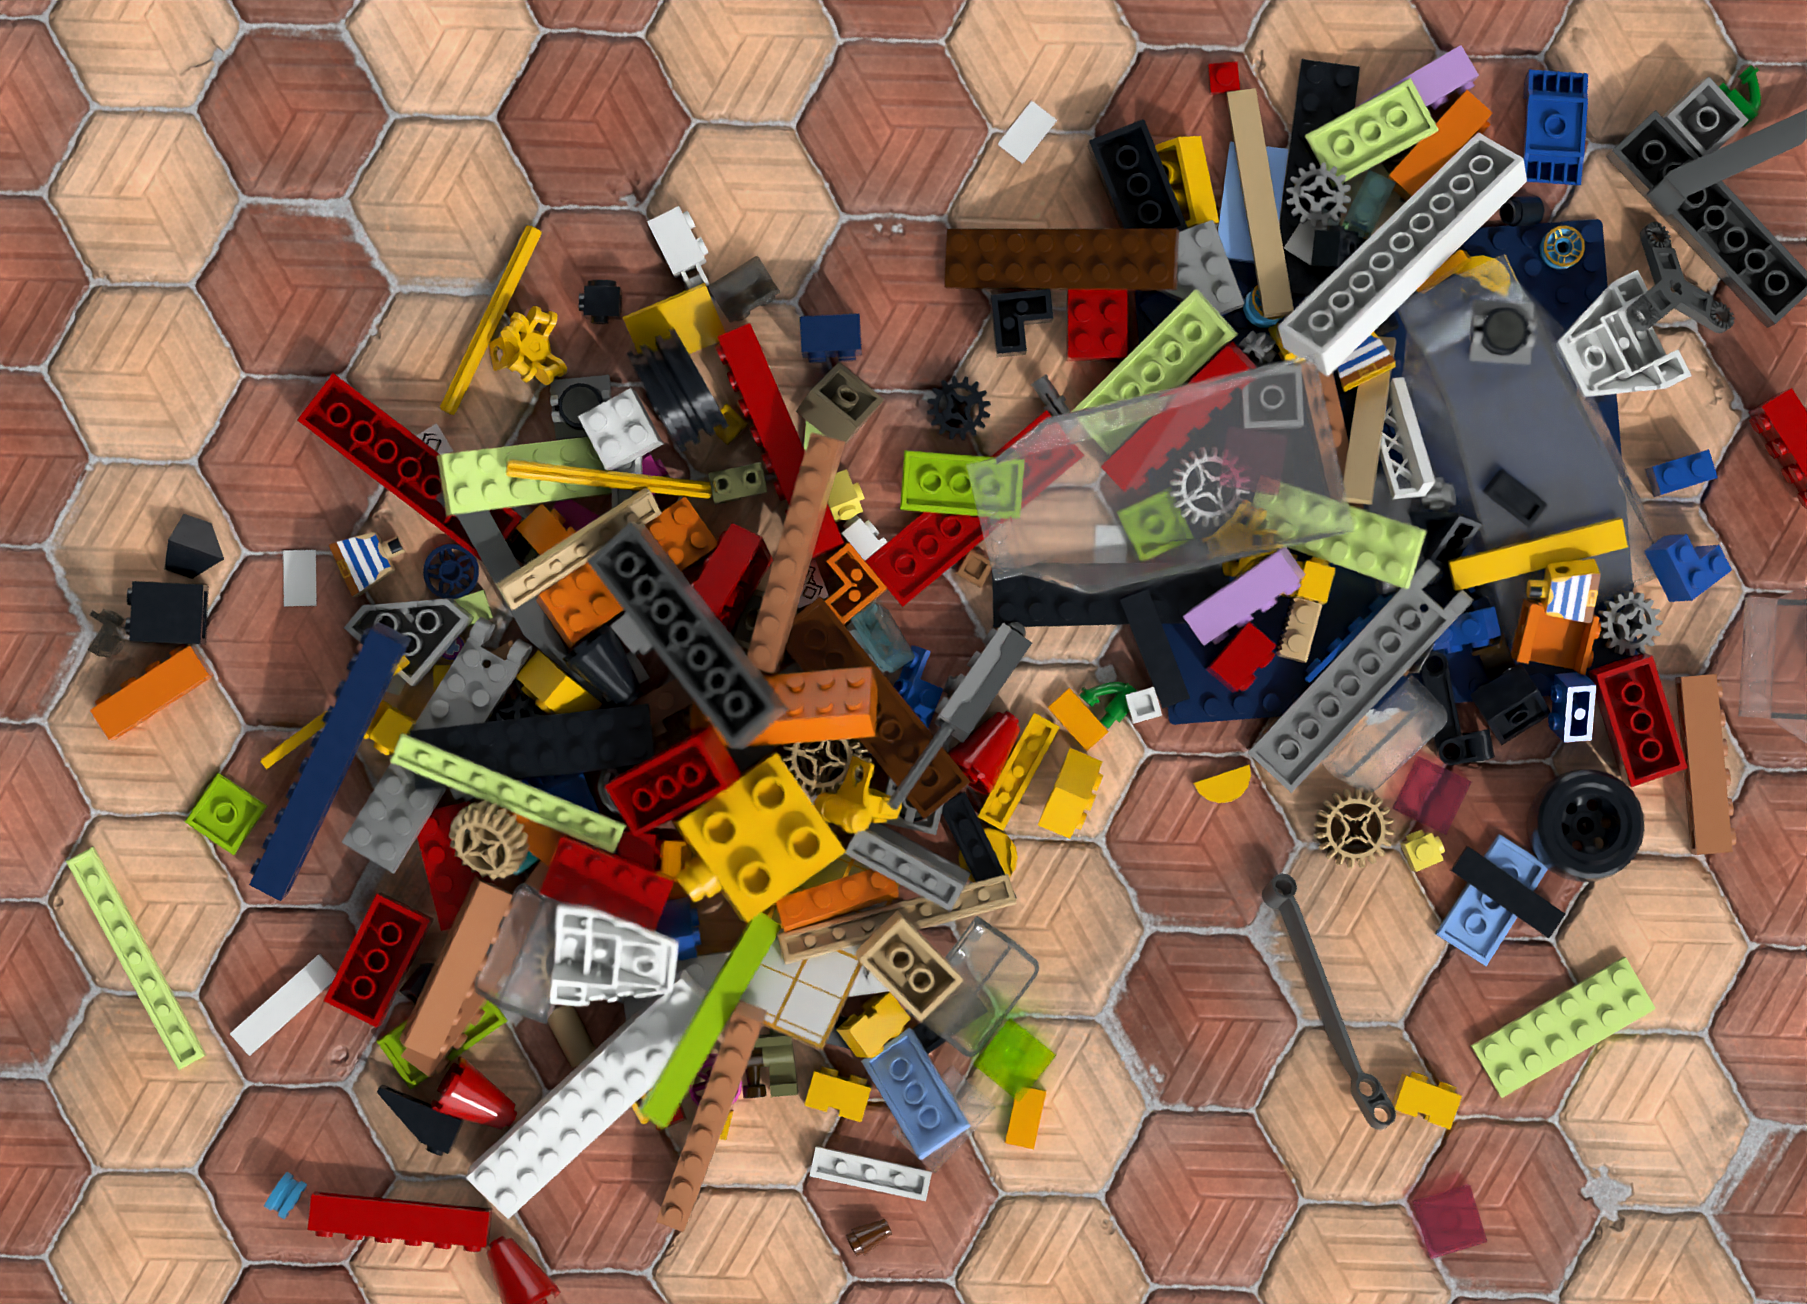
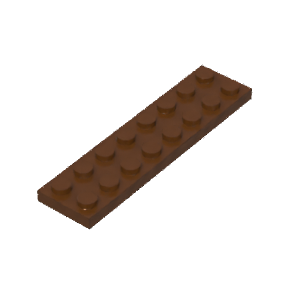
M947 229L944 288L1177 290L1179 230Z
M820 596L794 617L786 650L804 672L862 667L872 668L878 689L875 736L858 739L898 787L934 736ZM941 747L906 798L925 820L971 781L946 750Z

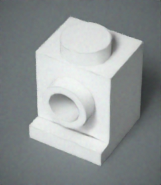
M857 515L843 525L846 529L842 532L843 537L853 546L864 561L887 543L884 537L880 540L876 538L880 533L869 520L864 523Z

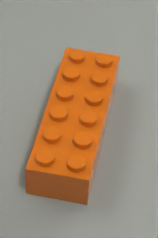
M686 496L661 512V515L645 524L646 528L682 573L715 552L718 547L717 540ZM588 562L540 593L536 599L569 649L595 633L607 622L610 623L626 612Z
M862 667L763 676L788 710L746 747L875 736L878 689L872 668ZM693 699L690 722L692 735L712 725L724 747L731 748Z

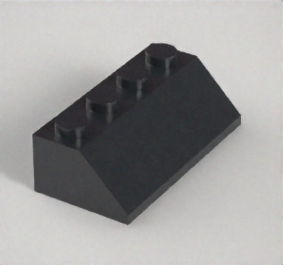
M1144 119L1089 140L1087 147L1120 229H1178L1179 232L1188 229Z

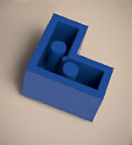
M1687 534L1663 536L1644 550L1669 602L1692 601L1732 571L1720 545L1696 546L1694 548Z

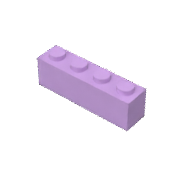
M1460 45L1363 103L1411 78L1427 108L1432 106L1436 110L1449 102L1448 96L1457 91L1461 95L1466 90L1472 89L1475 86L1473 81L1476 80L1479 74Z
M1284 545L1190 609L1183 617L1203 646L1210 641L1217 644L1229 635L1227 632L1229 628L1235 624L1238 628H1241L1253 619L1251 616L1253 612L1259 608L1264 612L1277 603L1275 597L1283 592L1288 596L1300 588L1302 585L1299 581L1305 576V573Z

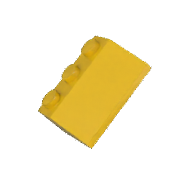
M1201 136L1177 137L1155 145L1188 229L1213 220L1214 224L1219 223Z

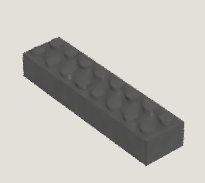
M1656 110L1606 155L1610 162L1767 328L1775 325L1807 295V271L1723 181L1689 195L1668 217H1665L1645 196L1671 170L1700 158Z
M630 522L587 561L731 748H745L788 710L644 524Z

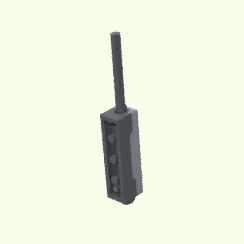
M1010 622L1007 625L1003 623L998 631L994 628L990 630L983 640V643L987 646L982 654L976 650L967 663V666L971 669L966 677L960 673L951 686V689L955 692L950 700L944 696L935 709V712L939 715L934 723L940 729L887 802L889 807L894 810L898 809L950 734L962 743L969 736L1032 644L1031 641L1025 638L1026 630L1021 623Z

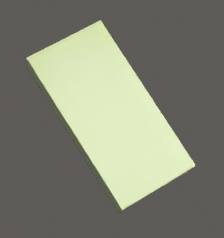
M1411 78L1306 134L1305 138L1320 166L1322 162L1326 163L1327 171H1330L1334 166L1337 167L1336 176L1344 174L1346 176L1344 182L1437 133L1439 129ZM1327 178L1332 188L1337 187L1331 179Z

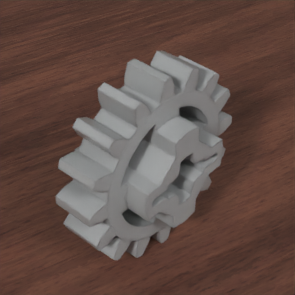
M1322 162L1320 169H1316L1313 163H1310V171L1308 172L1300 168L1301 177L1299 179L1291 177L1290 180L1295 186L1286 190L1288 194L1293 195V198L1287 200V204L1296 206L1291 212L1292 215L1301 214L1300 223L1302 224L1308 219L1311 220L1312 228L1316 227L1318 221H1322L1323 226L1326 227L1330 218L1337 223L1339 221L1337 213H1347L1346 208L1342 206L1343 203L1351 202V198L1344 195V193L1351 190L1350 185H1342L1346 176L1343 174L1337 177V167L1335 166L1330 171H1327L1326 163ZM1316 176L1315 182L1308 187L1302 186L1306 180ZM1327 178L1336 184L1339 192L1330 190L1327 186ZM1318 188H1322L1323 194L1328 196L1321 198L1320 202H1315L1314 196L1310 194L1316 193ZM1299 198L1307 200L1311 205L1310 213L1301 206ZM1329 204L1335 205L1331 211L1322 214L1323 208Z
M1625 591L1624 597L1618 593L1613 594L1615 602L1605 600L1604 604L1607 610L1598 611V614L1603 617V621L1599 622L1604 630L1599 634V638H1608L1605 647H1615L1614 653L1623 654L1625 651L1626 655L1634 656L1635 650L1638 653H1645L1644 645L1653 647L1655 644L1651 639L1652 636L1661 635L1659 631L1655 630L1656 626L1663 624V621L1656 620L1655 618L1661 612L1660 609H1651L1654 600H1644L1643 593H1636L1634 595L1632 591ZM1625 605L1624 610L1617 613V610ZM1627 619L1633 623L1631 628L1626 624ZM1642 634L1638 640L1634 641L1636 636Z

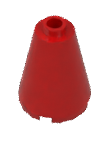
M1010 712L995 713L969 734L963 743H958L947 752L971 781L968 786L984 795H988V793L990 794L994 790L1021 730L1017 725L1019 720Z
M459 1056V1065L453 1063L437 1089L441 1096L438 1101L432 1100L431 1108L439 1113L500 1130L505 1126L510 1127L518 1113L514 1110L516 1104L467 1059Z
M501 1236L489 1244L490 1249L486 1254L502 1304H548L546 1297L552 1294L556 1298L561 1293L558 1286L513 1238L505 1239L504 1236Z

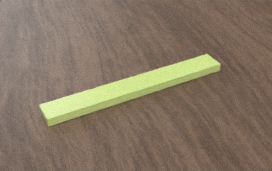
M403 733L390 760L391 763L491 804L496 803L501 808H507L508 811L613 854L626 826Z
M91 847L66 861L178 1070L206 1056L204 1049L95 847Z

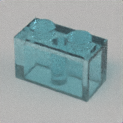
M1369 170L1342 225L1345 227L1344 230L1359 232V237L1369 239L1392 195L1396 182Z
M874 602L851 618L879 668L894 673L916 657L887 608Z

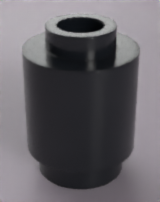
M1535 195L1510 197L1500 207V218L1505 224L1512 227L1537 225L1543 219L1544 205L1541 199Z

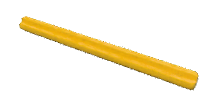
M529 225L525 227L440 404L442 411L450 415L456 414L542 235L539 229Z
M509 460L506 464V475L508 477L641 491L646 487L652 493L705 499L710 498L712 495L710 482L517 460Z

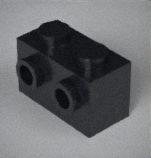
M1327 225L1326 230H1315L1311 266L1333 273L1367 239L1359 237V232L1344 230L1345 227L1338 225Z

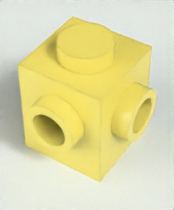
M847 469L836 473L828 500L835 522L852 519L857 514L863 512L860 501L865 499L859 483L852 484Z
M1422 829L1406 836L1407 841L1400 843L1411 871L1417 872L1443 861L1441 854L1445 852L1444 846L1439 836L1434 837L1430 832L1424 833Z

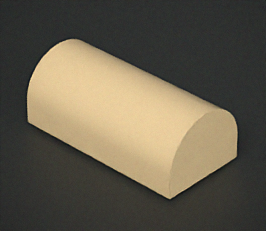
M562 1005L544 1015L572 1068L581 1064L596 1050L573 1005Z

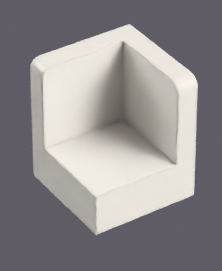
M1154 687L1125 695L1132 724L1162 716Z

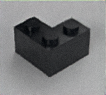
M1050 289L991 295L990 302L996 358L1026 355L1027 347L1024 325L1051 323L1053 321Z

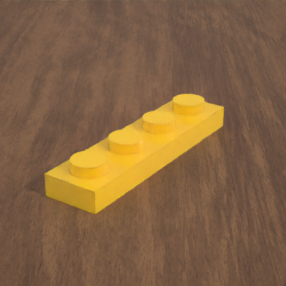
M1033 713L1005 764L994 790L987 797L977 817L1004 831L1060 726Z

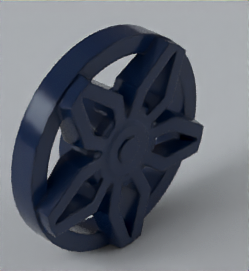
M446 544L434 549L428 555L424 563L423 576L431 592L441 598L454 600L468 595L475 588L479 579V565L475 556L462 546ZM451 549L460 550L466 555L459 557L455 561V554ZM445 550L451 556V560L445 561ZM440 553L442 564L430 565L432 559ZM471 559L466 567H462L460 564L464 560ZM472 565L474 567L473 580H471L468 574L464 573V571H468ZM439 568L438 575L429 573V570ZM429 577L442 579L439 582V591L432 585ZM462 577L468 581L469 586L460 583ZM445 582L449 583L450 587L448 588L446 593L443 594ZM454 583H456L457 587L464 589L461 593L450 595L454 589Z

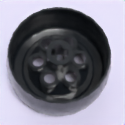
M1594 769L1573 770L1547 782L1536 794L1527 817V836L1531 849L1537 859L1549 871L1564 879L1576 882L1599 881L1609 878L1624 869L1636 856L1642 845L1645 831L1644 814L1633 790L1612 774ZM1590 799L1597 803V808L1594 811H1590L1587 808V802ZM1569 803H1572L1575 806V812L1573 814H1568L1566 812V808ZM1603 817L1610 819L1611 825L1609 828L1602 827L1601 819ZM1579 819H1581V823H1586V829L1582 830V833L1577 829ZM1562 823L1565 824V835L1562 831ZM1597 837L1601 838L1604 842L1601 849H1597L1593 845V841ZM1574 841L1581 843L1582 849L1580 852L1573 848L1572 843Z

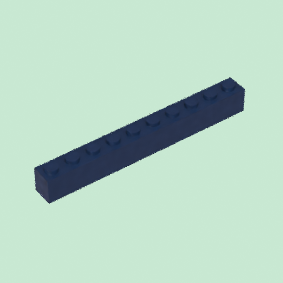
M377 623L371 629L366 628L362 634L359 644L363 646L359 655L354 654L347 666L350 674L346 681L342 680L334 694L338 699L334 707L331 705L328 707L322 719L326 724L322 732L318 731L310 744V747L313 748L310 758L306 756L298 769V773L302 775L298 783L293 782L286 794L289 802L286 808L282 807L274 820L277 827L273 834H268L262 845V849L265 850L262 859H256L250 870V874L254 875L249 884L250 886L279 901H282L290 893L411 640L410 638L381 623Z

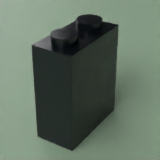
M132 581V588L127 590V605L131 606L130 617L126 618L125 633L129 635V641L206 645L209 586L202 584Z

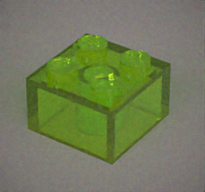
M1010 1017L973 1065L1020 1102L1057 1054Z

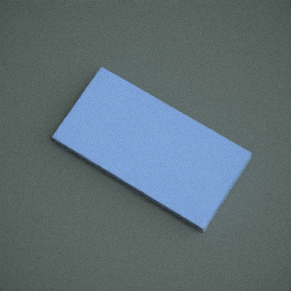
M1230 142L1218 234L1228 260L1254 263L1234 142ZM1266 146L1279 220L1289 149Z
M1500 834L1496 836L1484 855L1487 860L1532 891L1536 889L1548 870L1535 856ZM1467 883L1435 934L1484 966H1487L1517 917Z
M909 1027L899 1036L883 1045L884 1049L880 1054L873 1058H865L861 1062L918 1158L923 1160L971 1125L915 1032Z

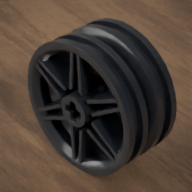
M672 327L668 329L671 335L665 339L660 334L655 337L656 349L652 350L650 346L643 343L640 345L642 350L640 353L634 355L631 350L626 354L647 391L645 394L658 416L661 415L681 452L687 450L685 444L692 440L695 445L700 443L698 431L703 429L706 434L712 436L716 434L713 429L714 427L721 424L723 429H725L729 425L677 332Z

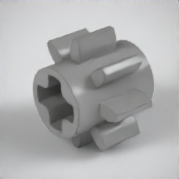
M1251 331L1239 344V347L1243 349L1242 352L1256 366L1266 367L1277 355L1272 350L1276 342L1265 332L1256 334L1254 331Z
M1444 477L1434 478L1435 483L1427 495L1421 496L1423 507L1425 510L1430 509L1433 512H1448L1450 506L1456 504L1454 486L1452 483H1444Z

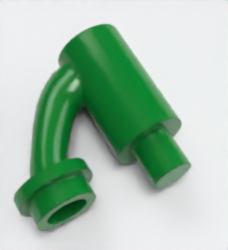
M1752 65L1738 76L1742 85L1746 82L1748 84L1749 101L1736 88L1731 91L1724 82L1719 86L1724 94L1749 120L1742 126L1743 128L1759 114L1758 111L1761 105V92L1756 76L1759 69L1754 68Z
M1108 682L1088 690L1083 687L1079 696L1093 707L1095 703L1098 704L1100 702L1097 697L1106 694H1116L1104 710L1107 713L1100 720L1109 729L1115 721L1120 723L1129 713L1125 695L1138 691L1129 683Z

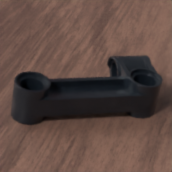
M1431 650L1420 669L1437 758L1448 765L1478 762L1494 758L1489 728L1477 732L1461 733L1448 660L1443 653ZM1431 656H1437L1440 660L1439 668L1433 672L1428 671L1426 668L1427 659ZM1449 743H1454L1457 747L1456 754L1452 758H1445L1443 748Z

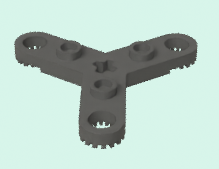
M1649 223L1641 230L1640 239L1655 285L1626 309V318L1629 324L1637 331L1644 332L1655 325L1671 310L1676 309L1716 333H1724L1731 328L1735 317H1732L1733 312L1729 311L1731 310L1730 307L1726 308V304L1723 305L1722 302L1715 301L1713 296L1684 279L1675 248H1672L1670 243L1671 240L1669 238L1671 236L1668 235L1669 231H1665L1666 227H1662L1661 223ZM1652 233L1656 235L1659 241L1655 242L1656 239H1652L1654 238V236H1651ZM1639 312H1641V313L1643 314V316H1644V318H1645L1644 321H1643V318L1639 319V318L1641 317L1640 315L1637 316V315L1639 314ZM1716 313L1721 317L1722 321H1719V318L1716 319Z

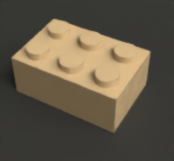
M898 910L854 952L858 960L920 1022L964 981L959 971Z

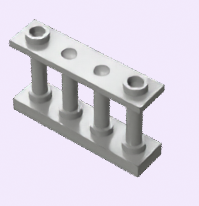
M870 822L868 828L864 831L855 833L845 852L846 855L950 912L971 872L881 823Z

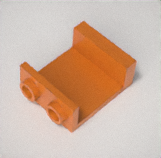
M1524 599L1511 648L1512 658L1517 662L1529 664V661L1569 668L1585 675L1587 668H1590L1593 662L1594 652L1592 647L1594 639L1599 637L1601 631L1600 618L1593 614L1592 623H1585L1549 616L1545 614L1541 602Z

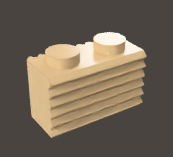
M1296 597L1290 601L1291 605L1288 607L1290 611L1286 612L1288 614V617L1285 618L1287 622L1284 623L1285 628L1282 629L1283 634L1280 635L1282 639L1279 640L1281 645L1277 646L1279 651L1276 654L1279 657L1305 663L1308 659L1322 604Z

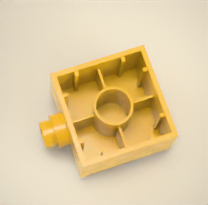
M768 753L741 772L742 777L729 789L689 809L672 821V824L695 855L694 858L685 863L687 869L682 870L676 875L677 880L688 896L695 903L702 899L704 895L710 898L720 891L739 919L749 922L846 852L777 753Z

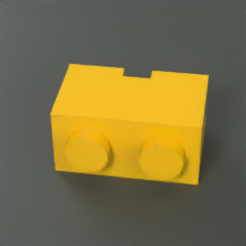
M890 991L875 993L861 1006L864 1012L857 1017L855 1014H852L836 1029L856 1057L873 1058L880 1054L884 1049L883 1045L890 1038L893 1039L899 1036L905 1029L904 1025L911 1019Z
M822 1066L821 1070L815 1069L804 1106L824 1112L828 1111V1107L840 1110L838 1116L862 1122L872 1085L866 1084L868 1079L850 1074L849 1079L838 1076V1070Z
M1411 1071L1410 1076L1402 1073L1392 1100L1395 1110L1416 1118L1418 1112L1425 1114L1424 1119L1427 1122L1450 1130L1462 1098L1460 1094L1455 1092L1456 1087L1439 1081L1438 1086L1427 1082V1076Z

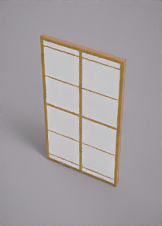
M843 853L785 896L872 868ZM896 882L897 888L899 890L901 884ZM893 899L837 918L890 905ZM774 903L768 917L782 926L776 904ZM783 927L780 929L779 933L784 932ZM776 936L740 1000L767 1010L762 1025L813 1046L815 1049L823 1050L863 966L854 953L862 944L785 965L778 937Z

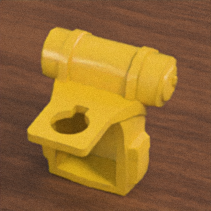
M853 756L845 780L837 793H821L816 797L814 807L825 822H833L843 827L846 832L857 833L868 828L870 822L884 823L889 819H897L902 803L897 810H894L887 804L891 795L868 788L874 764ZM859 766H862L864 776L856 786L855 771Z

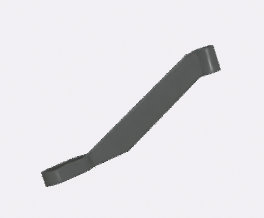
M1807 109L1671 170L1645 196L1665 217H1668L1689 195L1801 145L1807 139Z
M442 490L435 499L446 507ZM489 510L455 514L495 584L520 569L517 560ZM537 596L529 599L514 610L510 609L524 636L606 706L608 702L603 694L570 670L563 661V658L569 653L551 621L537 603Z
M1278 874L1264 887L1262 899L1267 906L1279 909L1326 1033L1351 1078L1352 1097L1367 1123L1374 1129L1383 1130L1394 1122L1396 1118L1395 1108L1378 1079L1362 1071L1301 909L1294 897L1297 891L1296 881L1288 874ZM1276 888L1280 889L1283 892V895L1278 893ZM1360 1082H1366L1371 1086V1096L1362 1094L1359 1089ZM1375 1108H1381L1386 1112V1122L1377 1120L1374 1115Z

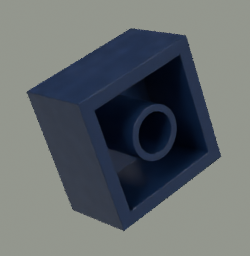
M860 314L800 316L801 352L803 358H808L809 363L827 362L826 357H838L839 362L856 361V356H862Z

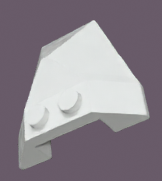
M1638 270L1612 282L1555 343L1582 397L1666 389L1692 376L1678 349L1666 355L1653 327L1641 332L1629 324L1626 318V309L1648 291ZM1639 312V314H1638L1637 316L1640 315L1641 317H1640L1639 319L1643 318V321H1644L1645 318H1644L1643 314H1642L1641 312Z
M558 904L556 949L550 1003L585 1006L589 1005L590 1001L607 998V1001L611 1002L617 1001L618 997L634 994L635 998L673 992L678 948L677 940L588 907Z

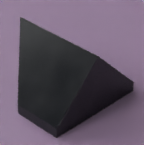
M1407 511L1412 525L1426 530L1421 547L1425 560L1429 559L1436 566L1449 570L1448 560L1459 558L1482 526L1480 520L1456 512Z
M183 514L168 539L164 569L194 579L199 574L224 560L212 523Z

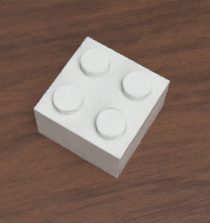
M631 388L578 416L605 469L608 471H615L663 445L637 392Z

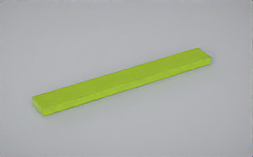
M763 912L747 923L638 1110L639 1113L660 1128H665L668 1125L782 926Z

